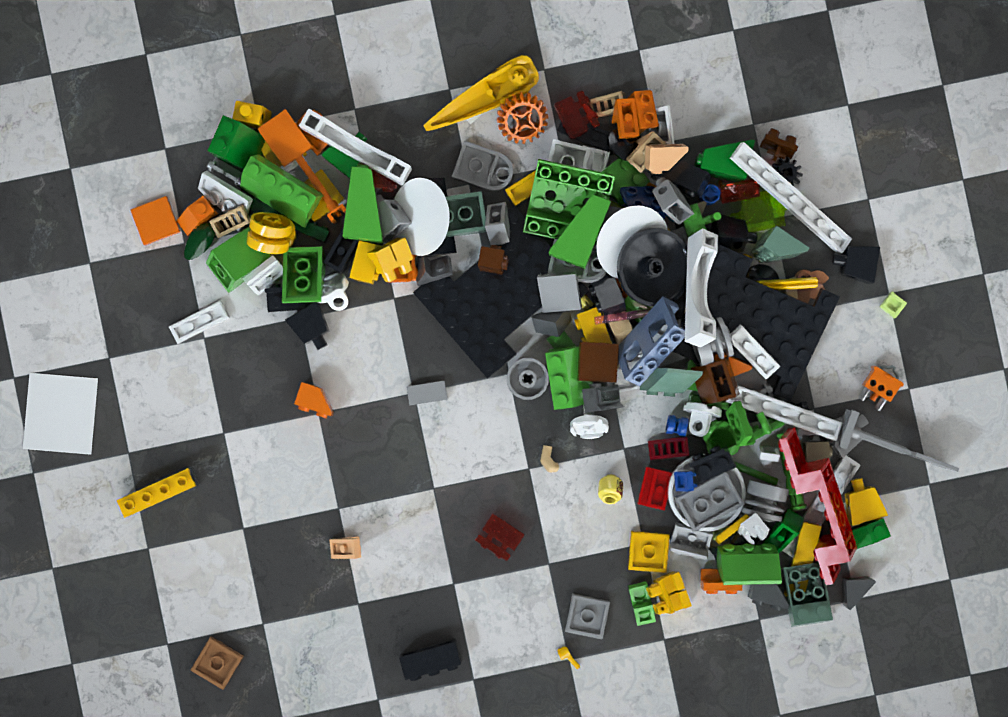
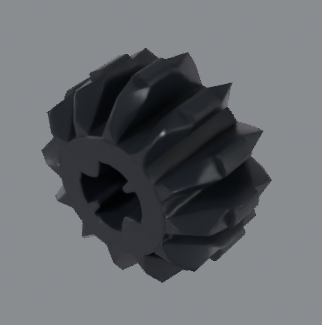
M786 157L784 161L780 158L777 160L778 164H772V168L782 177H784L782 171L787 170L789 172L787 175L790 176H787L785 179L791 182V185L794 186V183H800L798 178L802 177L803 173L797 171L802 167L800 165L794 166L797 162L796 160L790 163L789 157Z

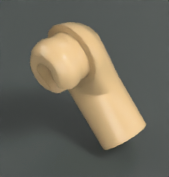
M543 445L540 459L541 464L546 471L550 473L557 472L559 464L551 458L552 447Z

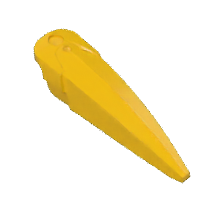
M520 55L496 68V71L477 82L446 105L423 125L426 131H430L469 119L500 107L501 103L507 104L505 99L509 98L512 100V94H515L517 98L520 92L523 95L528 93L539 80V73L532 59L527 55Z

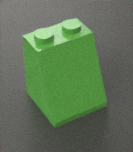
M249 227L211 250L206 261L207 266L228 293L244 282L242 278L271 257V254L256 251L247 245V235L251 230Z

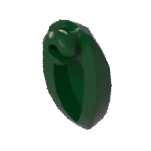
M210 223L199 225L190 234L184 250L185 259L193 260L210 247L215 237V232Z

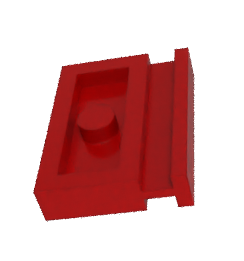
M645 467L637 504L665 511L668 499V484L672 473Z

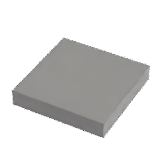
M576 271L537 276L543 313L581 310L582 304Z
M572 593L565 632L603 639L610 601Z

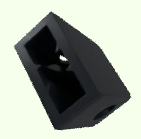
M721 214V218L713 222L711 226V232L718 235V244L738 253H742L745 250L747 243L756 244L758 234L748 231L745 220Z
M847 247L844 255L834 253L832 264L842 266L841 275L866 284L875 283L880 247Z
M315 302L285 319L304 344H309L313 341L317 350L327 346L323 335L330 331L319 302Z

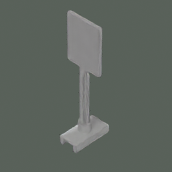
M846 409L842 419L841 430L833 446L847 449L851 437L854 439L860 438L944 469L959 471L958 467L910 451L902 445L861 431V428L855 426L859 412Z

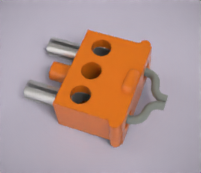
M884 365L880 368L871 366L872 370L862 384L864 389L858 398L864 401L870 391L873 392L869 397L872 401L875 402L878 396H880V400L874 407L878 411H881L886 401L891 402L899 388L904 386L903 382L898 380L899 374L895 371L896 367L893 365L889 367ZM882 369H892L893 373L896 375V378L891 376L887 372L883 371ZM879 385H882L881 390H878Z

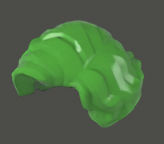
M714 420L711 422L708 433L703 436L708 453H710L709 449L717 445L721 447L727 445L731 456L736 454L740 447H737L729 421Z

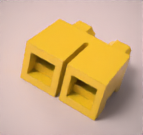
M397 237L383 244V246L367 252L369 259L373 260L376 266V273L381 274L386 282H391L397 278L394 271L397 267L401 274L412 271L410 261L413 260L405 237Z
M672 571L653 580V584L646 588L651 598L659 596L660 602L653 604L656 614H673L675 611L692 606L687 591L683 590L685 586L679 572Z

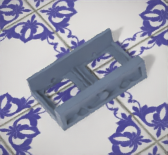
M662 296L619 344L618 361L625 380L641 386L685 338V329L678 325L674 315L679 309L677 303ZM665 324H667V330L654 343L653 337ZM642 350V358L630 370L627 360L631 362Z

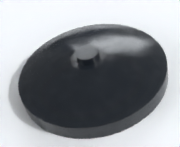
M660 228L645 229L631 236L623 245L617 260V276L624 292L635 302L646 306H654L662 296L673 302L677 300L686 290L687 245L675 233Z

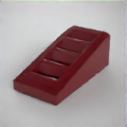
M686 436L648 441L650 460L689 456ZM679 441H681L682 452H679V448H678V442H679ZM670 442L674 444L675 453H671ZM662 443L666 444L667 454H663ZM654 444H658L659 455H655Z

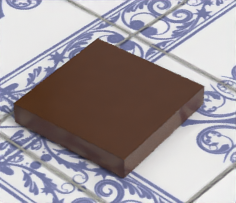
M579 342L577 380L617 383L619 344Z

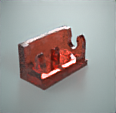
M754 179L724 185L722 180L717 181L722 204L760 197V187Z

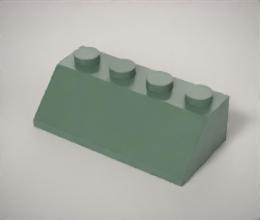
M775 226L762 234L750 253L754 255L753 258L756 261L769 263L794 258L807 252L809 247L780 227Z

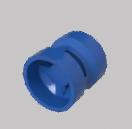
M713 184L707 185L699 200L707 202L706 205L708 206L713 205L720 198L719 188Z
M669 415L665 432L668 434L677 433L679 436L685 437L689 419L685 417L676 418L674 415Z

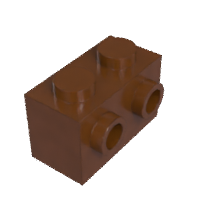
M490 245V248L481 246L478 261L480 271L503 275V270L508 268L509 259L505 251L501 249V246Z

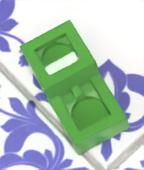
M647 581L628 585L637 626L656 622L651 598L646 590L648 587Z

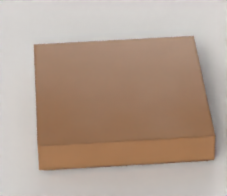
M211 636L192 666L191 671L224 690L244 655Z

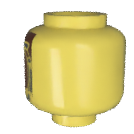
M612 474L604 476L599 481L598 497L606 504L617 503L623 497V481Z

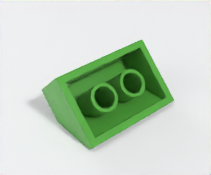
M579 345L549 349L545 356L554 410L584 405L582 389L590 388L589 384H593V381L577 380Z
M725 544L717 546L716 567L723 585L782 584L779 553L775 544Z

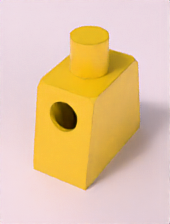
M236 101L232 119L248 127L258 129L271 119L272 112L261 105Z
M862 478L851 480L854 491L845 493L846 511L850 525L854 526L888 516L875 487H865Z

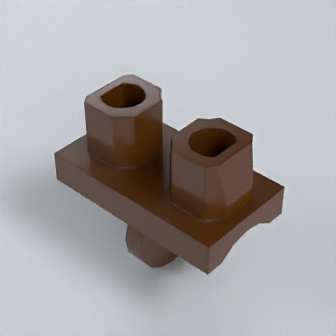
M771 128L768 134L766 133L759 147L766 149V153L773 155L771 161L776 162L778 157L781 159H785V157L792 159L798 149V145H796L797 138L787 135L785 140L778 138L780 132Z

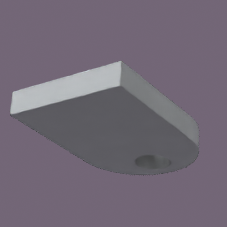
M464 141L452 178L489 191H499L507 187L511 182L513 166L505 155ZM506 170L509 176L507 179L501 180L498 178V172Z
M597 245L594 246L586 269L552 256L548 269V274L576 271L578 282L585 283L599 281L607 272L603 267L596 269L593 266L596 261H599Z

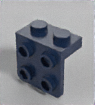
M654 186L620 188L619 192L626 207L645 206L656 211L663 220L665 219L666 213L662 211L652 192L655 188Z

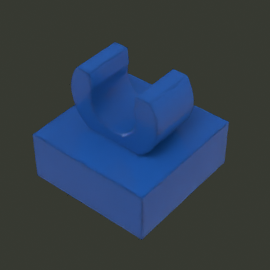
M692 471L674 472L676 491H694L697 484H693V476H697L696 473H692Z

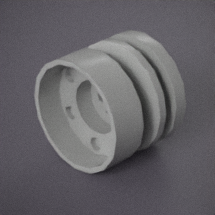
M721 317L715 318V340L702 347L692 344L700 366L713 363V353L715 352L721 360L724 359L723 350L727 357L734 355L730 331Z
M749 480L746 492L753 495L754 500L745 499L744 503L752 505V508L743 507L742 512L749 516L756 513L763 521L782 522L783 517L774 513L775 511L784 512L783 508L776 505L777 502L787 501L789 489Z

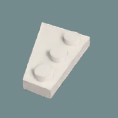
M208 171L202 173L198 189L213 205H217L223 211V214L241 205L249 213L253 200L251 197ZM238 211L237 213L242 222L245 221L241 212ZM232 214L231 216L233 217L236 225L239 224L234 214ZM244 226L241 227V228H239V229H237V231H238V232L243 231V230H244Z

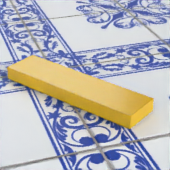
M803 521L798 534L791 567L813 563V551L818 544L821 525ZM809 579L798 582L800 584L799 589L805 592ZM794 584L789 585L791 594L795 591ZM796 592V597L800 599V594Z

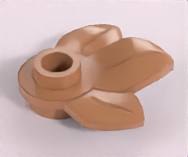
M808 270L798 271L795 274L796 278L805 276L806 278L817 277L818 287L797 289L798 299L806 303L809 302L810 298L816 300L820 289H824L822 284L829 277L820 270L813 272Z

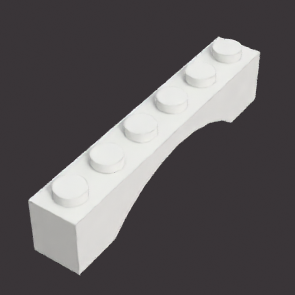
M310 109L307 110L299 124L300 128L360 163L369 166V168L401 186L404 185L412 171L410 165L360 140Z
M703 228L688 237L685 342L698 347H702L716 339V320L712 317L707 303V283L714 258L718 252V235Z

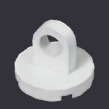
M333 273L325 277L322 302L319 303L328 302L329 306L337 311L347 307L348 297L345 290L348 287L349 281L344 274ZM335 298H342L343 302L338 304L333 300Z
M684 403L683 410L691 413L689 430L698 437H703L708 433L712 418H720L722 415V409L716 406H712L711 409L703 403ZM702 422L703 428L700 431H696L697 423Z
M585 409L584 416H579L570 422V432L574 436L576 434L580 435V438L583 439L599 438L603 436L604 432L607 433L609 429L608 421L605 418L594 415V412H585Z

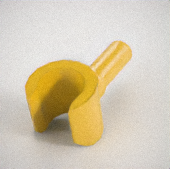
M564 646L557 650L561 660L568 658L576 669L580 668V665L573 659L567 647Z

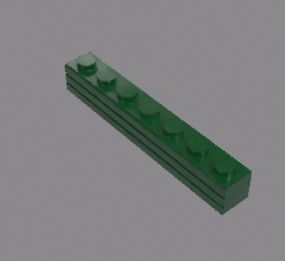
M257 198L252 200L249 211L283 215ZM291 220L295 225L296 231L326 243L330 234L327 227H319L317 223L311 221L304 228Z

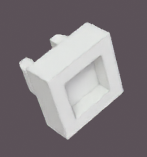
M758 446L757 452L759 459L762 460L763 468L771 469L772 461L779 462L780 453L778 448Z

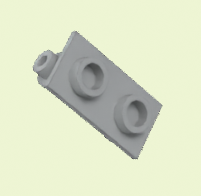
M216 157L213 162L210 161L208 163V172L239 191L241 190L242 172Z

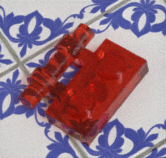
M583 91L576 94L579 99L577 102H574L572 96L554 104V108L570 139L588 132L587 123L591 122L593 128L600 125L597 119L598 115L596 111H593L589 104L591 101L588 96H585ZM583 107L587 115L582 117L578 109Z
M492 513L482 529L488 535L484 538L479 534L475 541L481 544L480 547L487 548L495 553L497 558L508 561L511 555L505 550L509 547L515 551L525 534ZM494 537L503 544L498 547L491 540Z

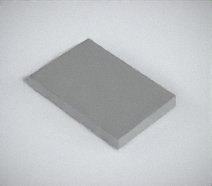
M727 472L698 484L694 491L684 492L675 497L693 532L745 505Z

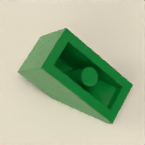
M789 508L781 515L783 517L782 522L776 521L763 544H775L778 553L799 534L804 521L803 517Z

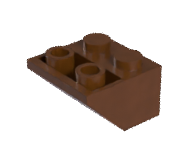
M724 357L722 360H714L713 363L704 366L691 367V370L703 371L702 376L695 382L703 404L721 402L735 398L740 394L728 357Z

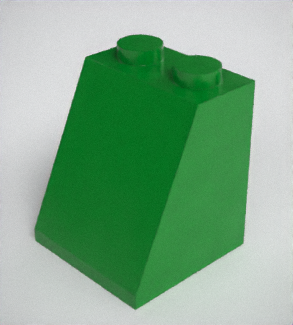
M223 115L208 148V152L218 159L244 170L251 156L262 154L261 150L265 139L260 133Z
M755 140L742 141L753 150ZM742 142L707 148L696 157L694 166L707 171L711 177L735 183H742L747 178V173L730 159Z

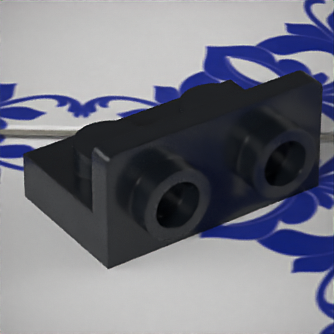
M281 284L269 285V288L264 289L267 297L268 313L303 310L307 307L306 302L282 303Z
M717 445L709 449L710 453L705 455L699 453L692 457L693 460H691L689 465L693 467L700 483L736 468L727 445L724 447Z

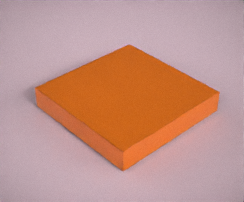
M167 196L130 209L144 246L181 233Z

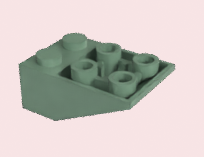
M819 562L783 568L791 627L833 620L827 586L819 573ZM809 579L806 591L804 592L802 589H799L800 584L798 582ZM790 584H794L795 591L792 594L790 593ZM796 592L800 594V599L796 597Z

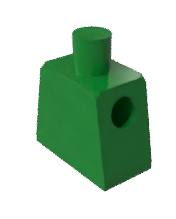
M360 132L355 135V137L364 142L367 140ZM332 146L322 153V157L349 179L352 167L362 164Z

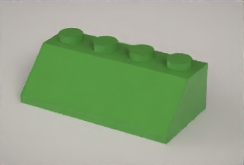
M259 154L250 157L242 172L241 189L306 228L323 197L322 193Z

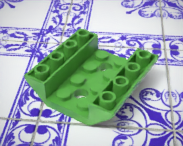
M538 159L523 232L558 239L585 205L583 203L584 199L590 198L592 195L597 196L598 194L610 197L615 175ZM548 190H553L556 193V196L554 198H548L545 192Z

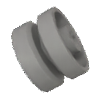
M522 358L515 361L507 373V385L510 391L516 397L523 400H533L541 396L546 391L549 383L546 367L539 360L533 358ZM526 375L531 377L529 383L524 381Z

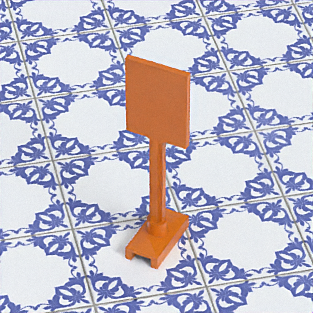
M285 109L260 126L258 131L284 167L294 160L297 161L316 190L323 194L322 198L329 210L327 216L335 224L337 221L334 217H341V212L346 214V207L343 204L339 205L336 200L331 198L302 155L313 147Z

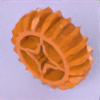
M522 92L519 93L517 98L515 94H512V100L506 98L507 104H500L502 110L497 111L500 117L496 118L497 123H500L498 128L502 130V135L507 136L509 141L514 138L516 144L520 139L522 144L526 143V139L533 142V136L539 139L538 132L544 133L545 130L542 126L548 125L545 120L549 118L548 114L545 113L547 108L543 106V101H538L536 95L531 98L530 93H527L524 97ZM524 105L523 108L516 109V107ZM533 108L537 111L536 122L530 117ZM509 114L515 119L512 128L507 124ZM525 127L529 128L527 130L521 131Z

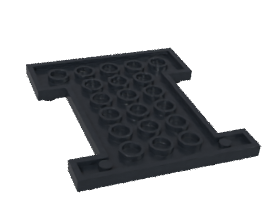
M514 205L508 210L511 231L510 242L497 245L502 247L501 249L505 251L509 259L508 268L503 270V275L480 271L477 261L455 281L448 276L423 284L413 292L487 379L517 355L505 339L542 308L537 276L548 274L551 258L549 256L551 246L542 236L523 232L526 218ZM578 282L580 298H582L589 290L582 282Z
M718 244V252L714 258L707 283L709 311L714 319L718 317L723 319L730 334L741 324L780 365L774 372V374L779 375V378L772 393L791 401L840 296L821 288L814 304L810 305L745 277L753 261L752 258ZM685 311L684 316H683V318H682V320H681V322H680V324H679V326L682 327V328H684V329H685V314H686V311ZM685 338L672 351L698 362L692 344L685 342ZM733 345V357L750 363Z

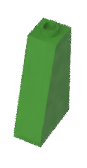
M357 164V167H352L343 237L345 239L383 243L373 171L368 169L369 166Z
M602 194L592 195L551 247L549 256L586 269L611 206V201H608L609 198Z

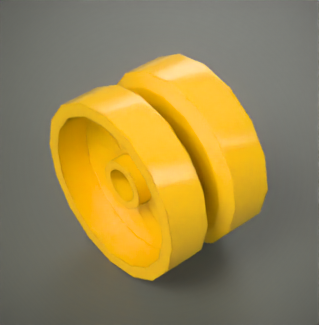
M258 212L251 215L249 223L251 230L247 235V245L263 253H286L290 246V238L288 236L292 234L293 222L289 218L275 213Z

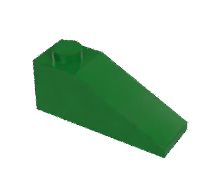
M884 518L864 522L851 528L857 549L891 537Z

